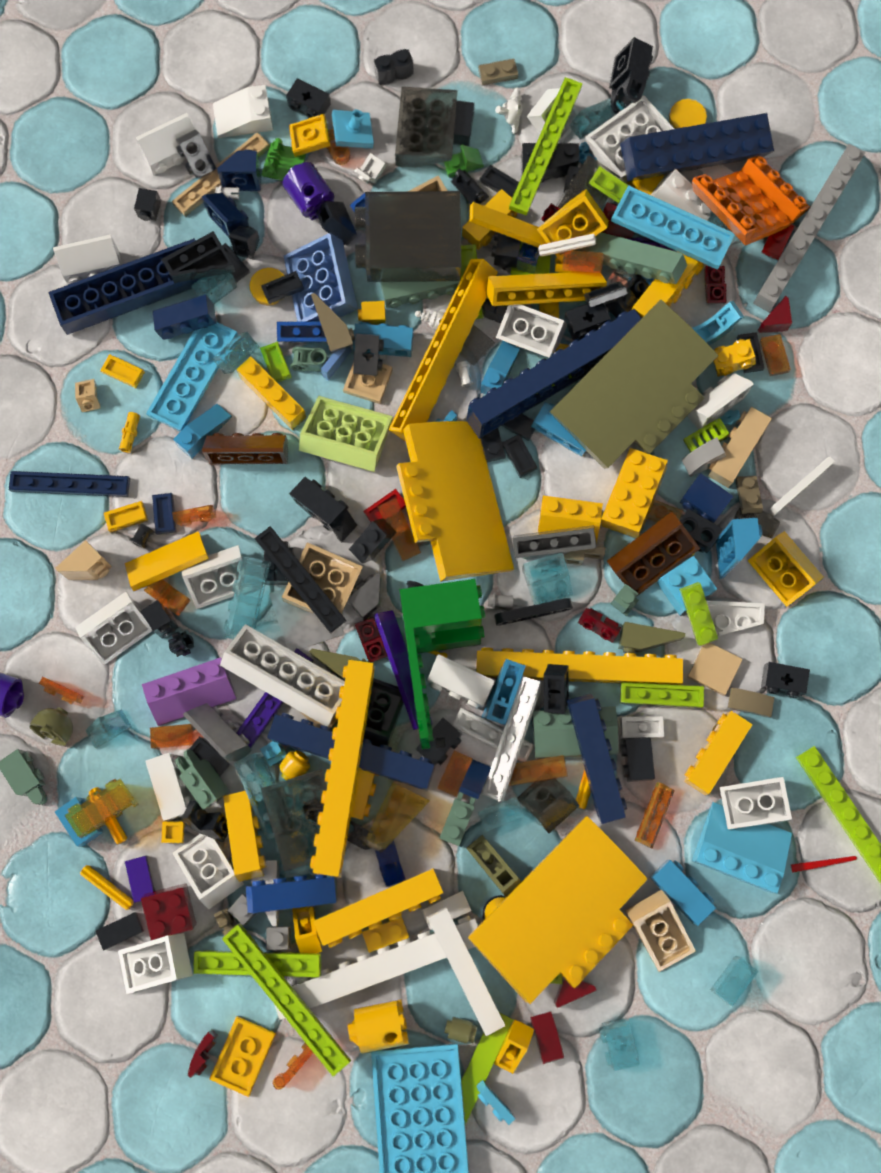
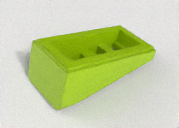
M720 418L683 439L690 452L697 449L692 439L695 438L699 446L704 444L700 435L703 436L706 443L711 440L707 433L708 431L713 438H718L719 442L727 439L729 432Z

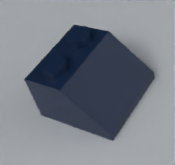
M250 149L237 151L217 168L222 187H239V191H261L262 169L257 151Z
M223 193L205 194L202 196L208 216L228 238L229 234L238 226H249L248 216L243 210L239 211L236 208L237 205L231 197L227 198Z
M700 473L679 503L682 504L685 510L690 509L714 523L734 496Z

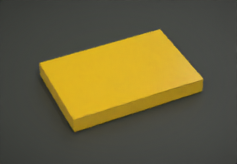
M236 1016L209 1080L249 1097L276 1033L240 1016Z

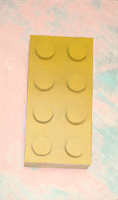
M629 448L602 515L601 526L633 538L639 537L666 473L668 460Z

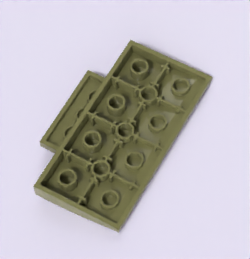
M659 300L551 409L550 413L604 469L609 468L634 441L645 453L650 454L704 399L702 394L691 383L719 355L664 301Z

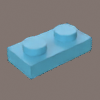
M482 1080L476 1086L480 1092L478 1095L479 1099L486 1106L490 1104L494 1108L492 1112L500 1122L504 1119L510 1125L515 1120L511 1110Z

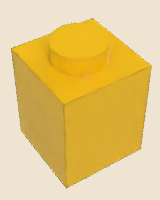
M385 301L361 302V309H358V321L368 322L371 325L386 324Z

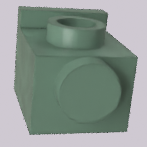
M625 584L613 599L611 605L627 616L639 601L636 598L638 593Z

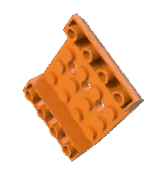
M760 155L749 158L740 171L714 180L710 176L702 174L694 177L692 180L693 192L745 246L787 229L810 208L806 200L793 190L792 185L785 182L780 177L779 172L772 169L767 164V160Z

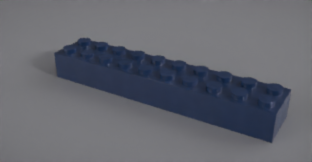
M635 309L629 312L624 311L616 320L605 322L597 331L591 330L585 335V338L574 340L570 343L569 347L564 350H557L549 359L546 360L544 358L540 360L535 367L524 369L518 377L507 379L501 387H494L482 398L477 397L473 399L468 406L467 422L480 439L582 379L641 320V317Z

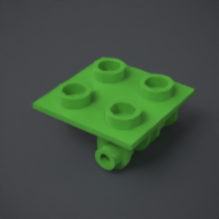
M276 138L270 144L261 176L283 181L291 167L304 163L306 154L295 157L292 147L283 145V141Z

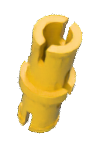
M128 412L125 427L121 431L123 435L119 450L122 452L131 453L134 439L138 434L137 426L141 417L138 413Z

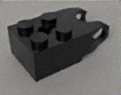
M635 37L614 59L609 89H612L611 108L615 114L622 111L617 108V101L623 102V109H625L631 102L635 104L641 99L646 81L650 76L649 67L653 60V46Z

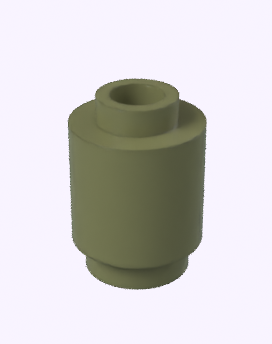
M453 1016L452 1021L447 1020L444 1033L448 1034V1039L466 1044L468 1042L473 1043L477 1025H474L471 1021Z

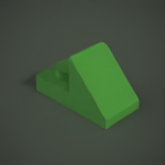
M461 145L460 153L443 157V164L448 178L456 176L455 172L458 169L470 172L484 167L479 150L465 145Z

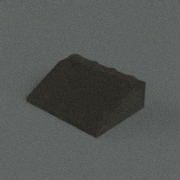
M401 86L395 148L396 166L415 168L452 160L458 90Z
M322 769L261 788L284 871L309 865L312 855H316L317 847L314 846V839L316 833L319 834L321 825H318L319 812H323L324 803H321L323 790H327V782H325V775Z

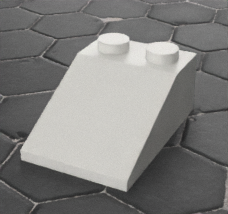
M266 85L246 87L213 103L218 138L273 131Z
M783 777L720 787L728 830L792 820Z
M199 834L173 852L197 897L208 909L244 885L243 881L239 882L235 877L232 863L215 839Z
M184 933L162 937L119 951L127 994L193 976Z

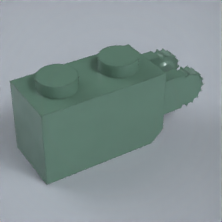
M17 749L0 760V770L16 795L27 796L36 805H43L47 802L48 797L42 788L46 785L42 780L44 775L39 768L35 769L32 764L34 760L28 751Z
M187 749L184 752L185 758L179 756L175 759V764L182 773L179 777L203 810L217 803L230 792L209 761L205 759L200 761L192 750Z
M459 792L457 799H454L439 838L458 847L473 812L475 802L473 797H470L469 804L461 801L464 795Z

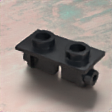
M458 169L455 172L456 177L451 180V183L470 204L473 202L481 204L489 198L487 193L465 170Z

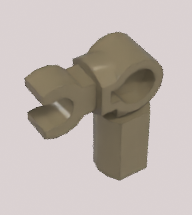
M229 908L214 914L219 928H224V931H222L224 936L236 926L232 924L234 919L232 914L228 912Z

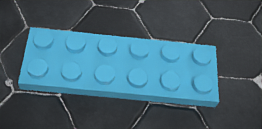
M629 185L611 219L612 222L717 270L735 236L731 231Z
M218 322L207 328L195 330L148 409L147 416L181 432L190 420L238 335L237 331Z

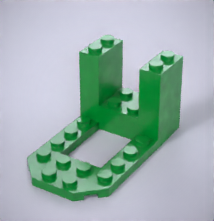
M476 579L399 589L422 749L430 748L429 741H433L428 696L427 693L422 692V689L426 688L424 673L420 674L419 668H423L422 655L419 653L481 645V638H485L482 618H485L484 605L479 604V598H482L481 586L476 585Z

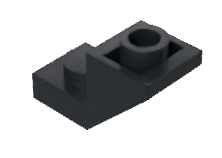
M197 801L189 802L181 819L193 831L224 842L228 834L226 817L221 812L208 813L205 809L201 808Z

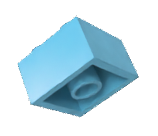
M694 556L660 577L657 581L658 586L679 615L686 612L679 589L699 582L701 583L705 598L717 590Z

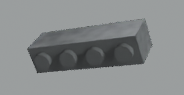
M594 525L514 535L512 538L515 558L594 549L597 546Z

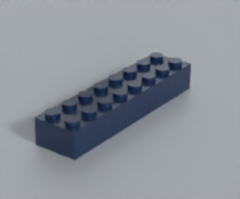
M767 113L632 136L620 143L628 182L663 176L675 169L678 172L744 161L758 155L764 157L774 151Z
M195 238L48 292L61 328L66 335L212 282L210 277L174 283L162 262L164 257L194 242Z

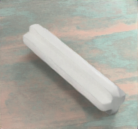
M594 234L543 244L539 246L540 256H547L594 246L596 244V237Z

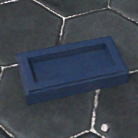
M173 494L152 495L155 533L157 535L175 533L176 521Z
M472 759L459 792L478 800L491 767Z

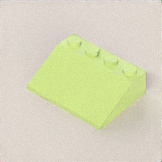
M318 396L300 433L299 451L375 472L393 416Z

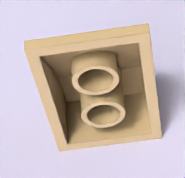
M662 890L625 910L659 972L696 952L671 901Z

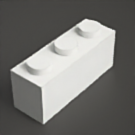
M166 753L145 761L163 821H171L182 817L191 801L190 796L185 794L184 788H186V785L179 777L178 766L175 764V759L178 757H174L172 753Z

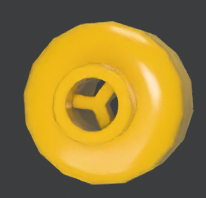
M298 750L288 752L279 765L282 778L288 782H292V780L301 781L310 768L308 756Z

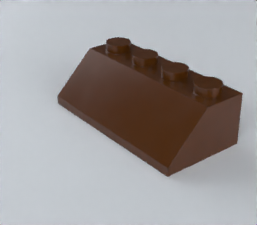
M214 433L212 436H206L202 453L209 464H288V440L286 435L281 433H273L271 435L253 433L250 436H244L241 433H234L232 436Z
M670 512L608 559L607 562L624 585L627 584L639 595L657 582L660 577L697 552L700 547L673 512Z

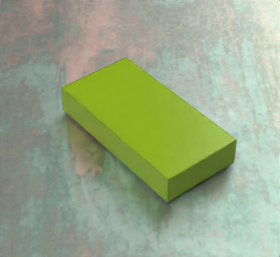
M278 342L260 348L270 376L277 383L292 378Z

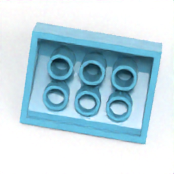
M712 802L692 862L767 892L777 894L785 872L792 833L770 824L728 830L724 807Z

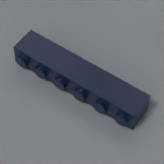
M592 694L567 700L597 817L601 824L626 818L624 810H627L624 797L621 798L619 793L622 790L621 782L614 774V771L617 770L614 758H610L609 751L612 750L608 738L605 739L603 732L607 731L604 719H600L598 711H601L600 702Z

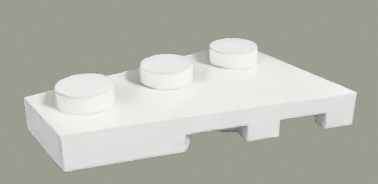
M706 600L717 636L764 624L765 603Z

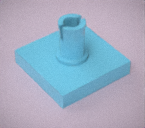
M358 109L353 111L333 110L332 120L336 146L373 148L374 141L370 113L362 112Z

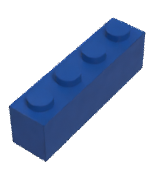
M314 874L313 879H307V875L295 876L294 881L287 882L286 878H276L270 884H265V880L252 881V886H246L248 913H259L336 903L334 877Z

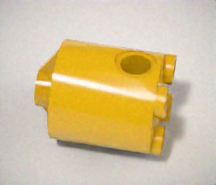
M402 1000L354 1009V1020L348 1024L350 1041L359 1046L361 1054L409 1044L407 1031H403L407 1030V1023L403 1015Z

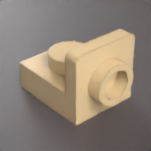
M94 379L75 383V399L81 412L100 409V403L97 398V384Z

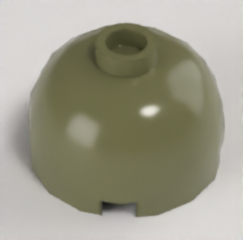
M57 707V709L46 708L39 711L29 724L30 729L39 737L53 739L50 743L59 746H65L73 733V724L67 716L68 712L60 707Z

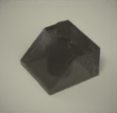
M548 771L516 798L548 834L580 806L570 791Z

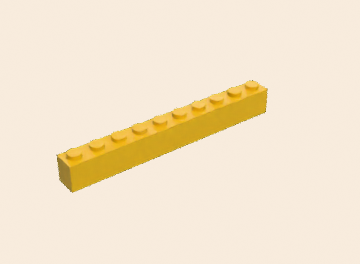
M484 259L470 260L392 421L389 431L403 441H406L403 429L408 424L428 421L442 388L445 386L446 380L454 367V363L462 351L464 342L470 334L475 319L478 317L479 311L487 298L488 276H497L498 271Z
M483 647L481 651L477 650L476 672L497 679L505 659L525 665L523 676L533 680H544L547 665L556 664L569 665L570 682L620 684L621 682L669 685H681L683 683V658H677V655H665V658H657L656 654H644V657H636L635 653H625L624 656H616V653L613 652L595 655V652L591 651L583 652V655L575 654V651H563V654H556L554 650H542V653H534L533 649H522V652H514V649L511 648L493 651V648Z
M348 660V666L344 665L343 678H345V684L340 687L339 698H342L341 707L338 706L336 710V719L339 720L337 727L333 728L332 740H335L334 748H330L328 758L331 761V767L326 770L325 782H328L327 790H323L321 803H324L323 812H319L318 825H321L320 832L315 835L314 846L317 847L316 855H312L310 868L313 869L314 874L341 878L375 672L374 663Z

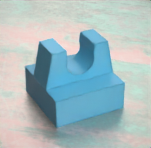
M273 741L260 749L270 767L281 762L287 755L282 744Z

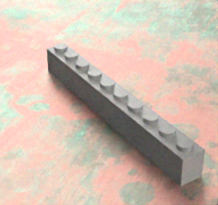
M848 144L753 302L754 305L770 313L866 152Z

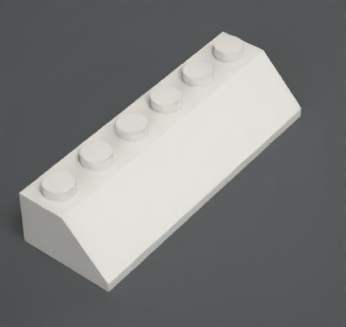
M246 624L224 652L220 666L324 726H329L336 715L337 707L341 706L342 698H339L340 687L344 686L345 681Z

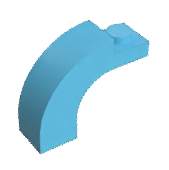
M730 301L713 317L696 327H692V329L708 345H711L734 329L733 326L744 316L735 302Z

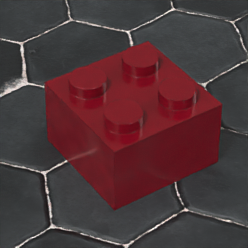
M187 883L146 893L141 897L151 940L193 930L196 926Z

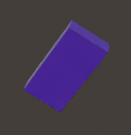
M142 856L125 861L133 901L137 903L141 901V897L144 894L155 891L147 856Z

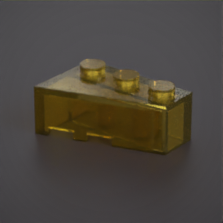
M121 778L119 780H111L105 785L106 788L99 793L98 791L91 793L87 796V801L81 805L77 803L68 809L69 813L64 816L79 838L82 839L103 827L113 817L116 816L118 818L123 815L122 811L131 805L134 808L139 805Z
M392 782L363 844L382 853L423 810L430 800Z

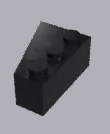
M522 143L521 177L536 143ZM579 143L557 144L541 183L553 177L556 179L566 176L569 165L578 167Z
M214 231L162 259L174 283L235 272L232 261Z
M304 477L289 495L311 517L324 524L323 527L326 530L330 529L333 531L337 539L342 543L358 526L348 512V505L342 500H335V496L329 490H322V486L313 479L311 481Z

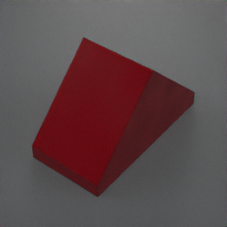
M787 296L779 302L761 323L757 330L759 333L788 331L792 325L789 298Z
M563 977L554 1004L559 1008L597 991L596 987L582 980L574 988Z

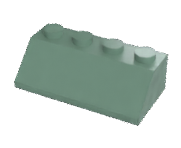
M616 706L601 707V711H598L600 719L603 718L607 731L603 732L605 739L608 738L612 750L609 751V754H618ZM569 709L566 710L565 714L546 713L544 710L533 711L532 730L535 759L581 756Z

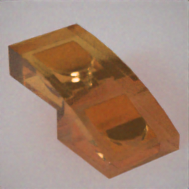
M163 579L148 585L144 589L147 594L160 601L177 616L182 613L191 601Z

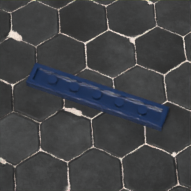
M11 471L9 491L128 497L130 477Z

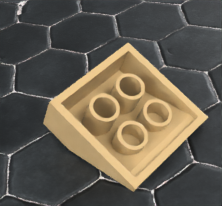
M307 542L299 562L342 614L363 566ZM288 582L282 595L283 602L313 613Z

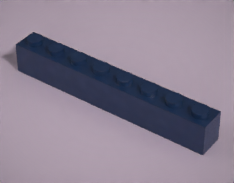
M282 713L281 716L275 714L267 736L270 741L326 759L329 758L330 748H334L335 740H332V728L324 725L318 728L313 726V722L305 719L299 722L293 720L294 716ZM363 739L359 764L361 770L428 791L435 765L431 764L432 760L420 757L418 760L412 758V754L400 750V753L392 751V747L383 744L377 747L372 745V741Z

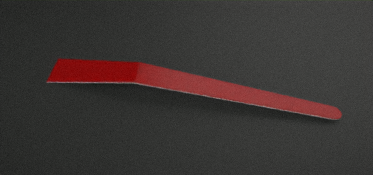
M850 856L790 865L792 873L854 861L857 857Z

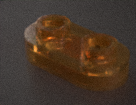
M329 129V140H335L334 129ZM330 142V146L326 147L332 160L338 165L348 163L351 157L349 148L336 146L335 142Z

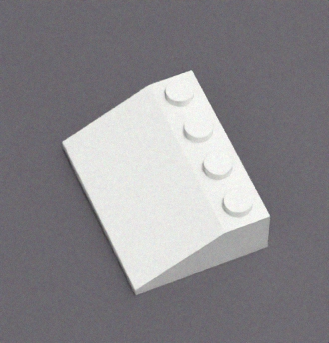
M643 95L635 104H630L588 134L585 140L598 162L626 183L627 176L620 143L628 137L672 130L674 128Z

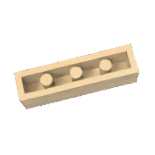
M752 406L748 412L743 411L738 420L741 422L739 427L736 428L734 426L728 436L731 440L728 444L724 442L722 445L726 457L710 464L708 469L711 472L708 477L729 488L772 418Z

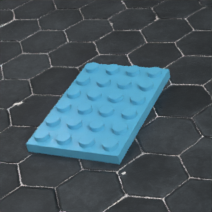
M458 1043L382 1049L371 1052L380 1173H469Z

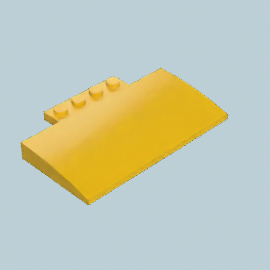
M467 421L408 424L403 429L411 462L399 463L396 467L415 543L431 542L440 582L515 570L481 439L477 437Z
M585 816L467 938L522 999L531 1004L559 973L572 987L576 988L631 929L633 924L619 909L646 882L647 878L622 850L588 816Z

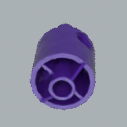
M311 162L294 165L283 179L284 189L301 214L306 218H310L311 221L318 218L316 212L325 201L335 202L333 191Z
M0 672V717L7 718L13 714L15 709L20 708L23 703V683L19 678Z

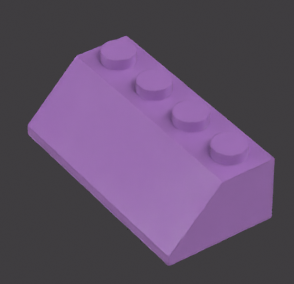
M221 657L142 684L147 704L158 726L184 718L183 714L203 704L207 703L213 708L214 706L237 699L228 670L220 666Z

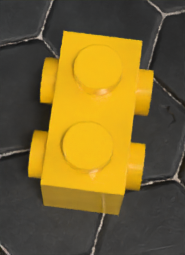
M741 339L734 342L733 345L727 347L719 346L714 349L719 355L713 361L718 377L756 365V358L750 339Z

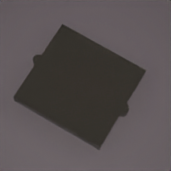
M473 324L470 334L467 336L462 351L459 354L474 366L483 356H486V353L495 342Z

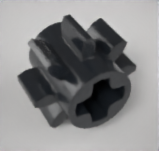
M178 631L172 634L173 638L168 640L170 651L176 654L177 657L191 654L190 649L194 648L192 636L187 634L186 631L182 633Z

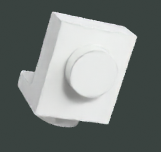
M370 153L360 169L356 168L355 171L360 174L358 178L363 182L375 184L387 164Z

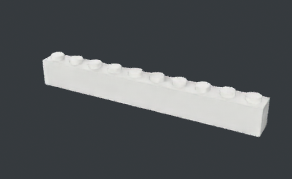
M470 916L458 919L459 924H456V927L467 949L475 947L467 938L478 927L475 918L470 919ZM430 931L418 934V939L411 942L409 938L397 942L398 946L390 949L388 945L378 949V954L370 956L369 953L357 957L358 961L352 964L348 960L337 964L338 969L329 971V968L321 970L320 977L311 979L309 977L299 978L296 980L297 984L293 985L292 988L310 1009L447 957L436 934H430ZM275 1006L279 1020L284 1019V1015Z

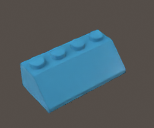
M758 518L732 519L717 538L716 552L719 579H724L762 536V526L758 524Z

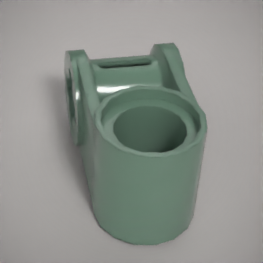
M294 347L292 349L294 358L293 363H291V369L295 371L322 372L321 368L328 360L327 354L321 348ZM317 358H324L321 362H315Z

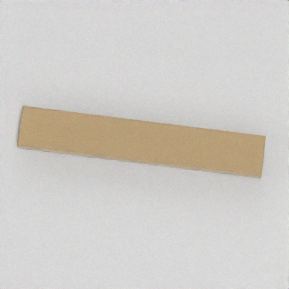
M257 132L217 164L216 168L237 151H244L246 149L257 151L259 158L269 150L270 144ZM217 169L202 176L172 200L173 205L185 217L203 203V195L216 193V187L222 185Z

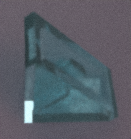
M121 709L98 717L85 731L94 747L98 748L132 728Z

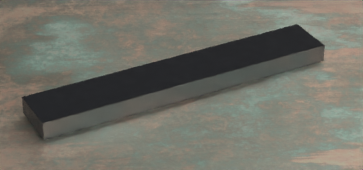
M271 526L254 538L330 634L347 622Z

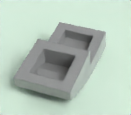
M714 438L692 451L682 459V462L691 477L707 470L708 464L726 457V454L718 438Z

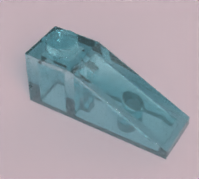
M611 98L581 110L569 126L580 140L616 115L611 108ZM617 101V108L623 110V105Z

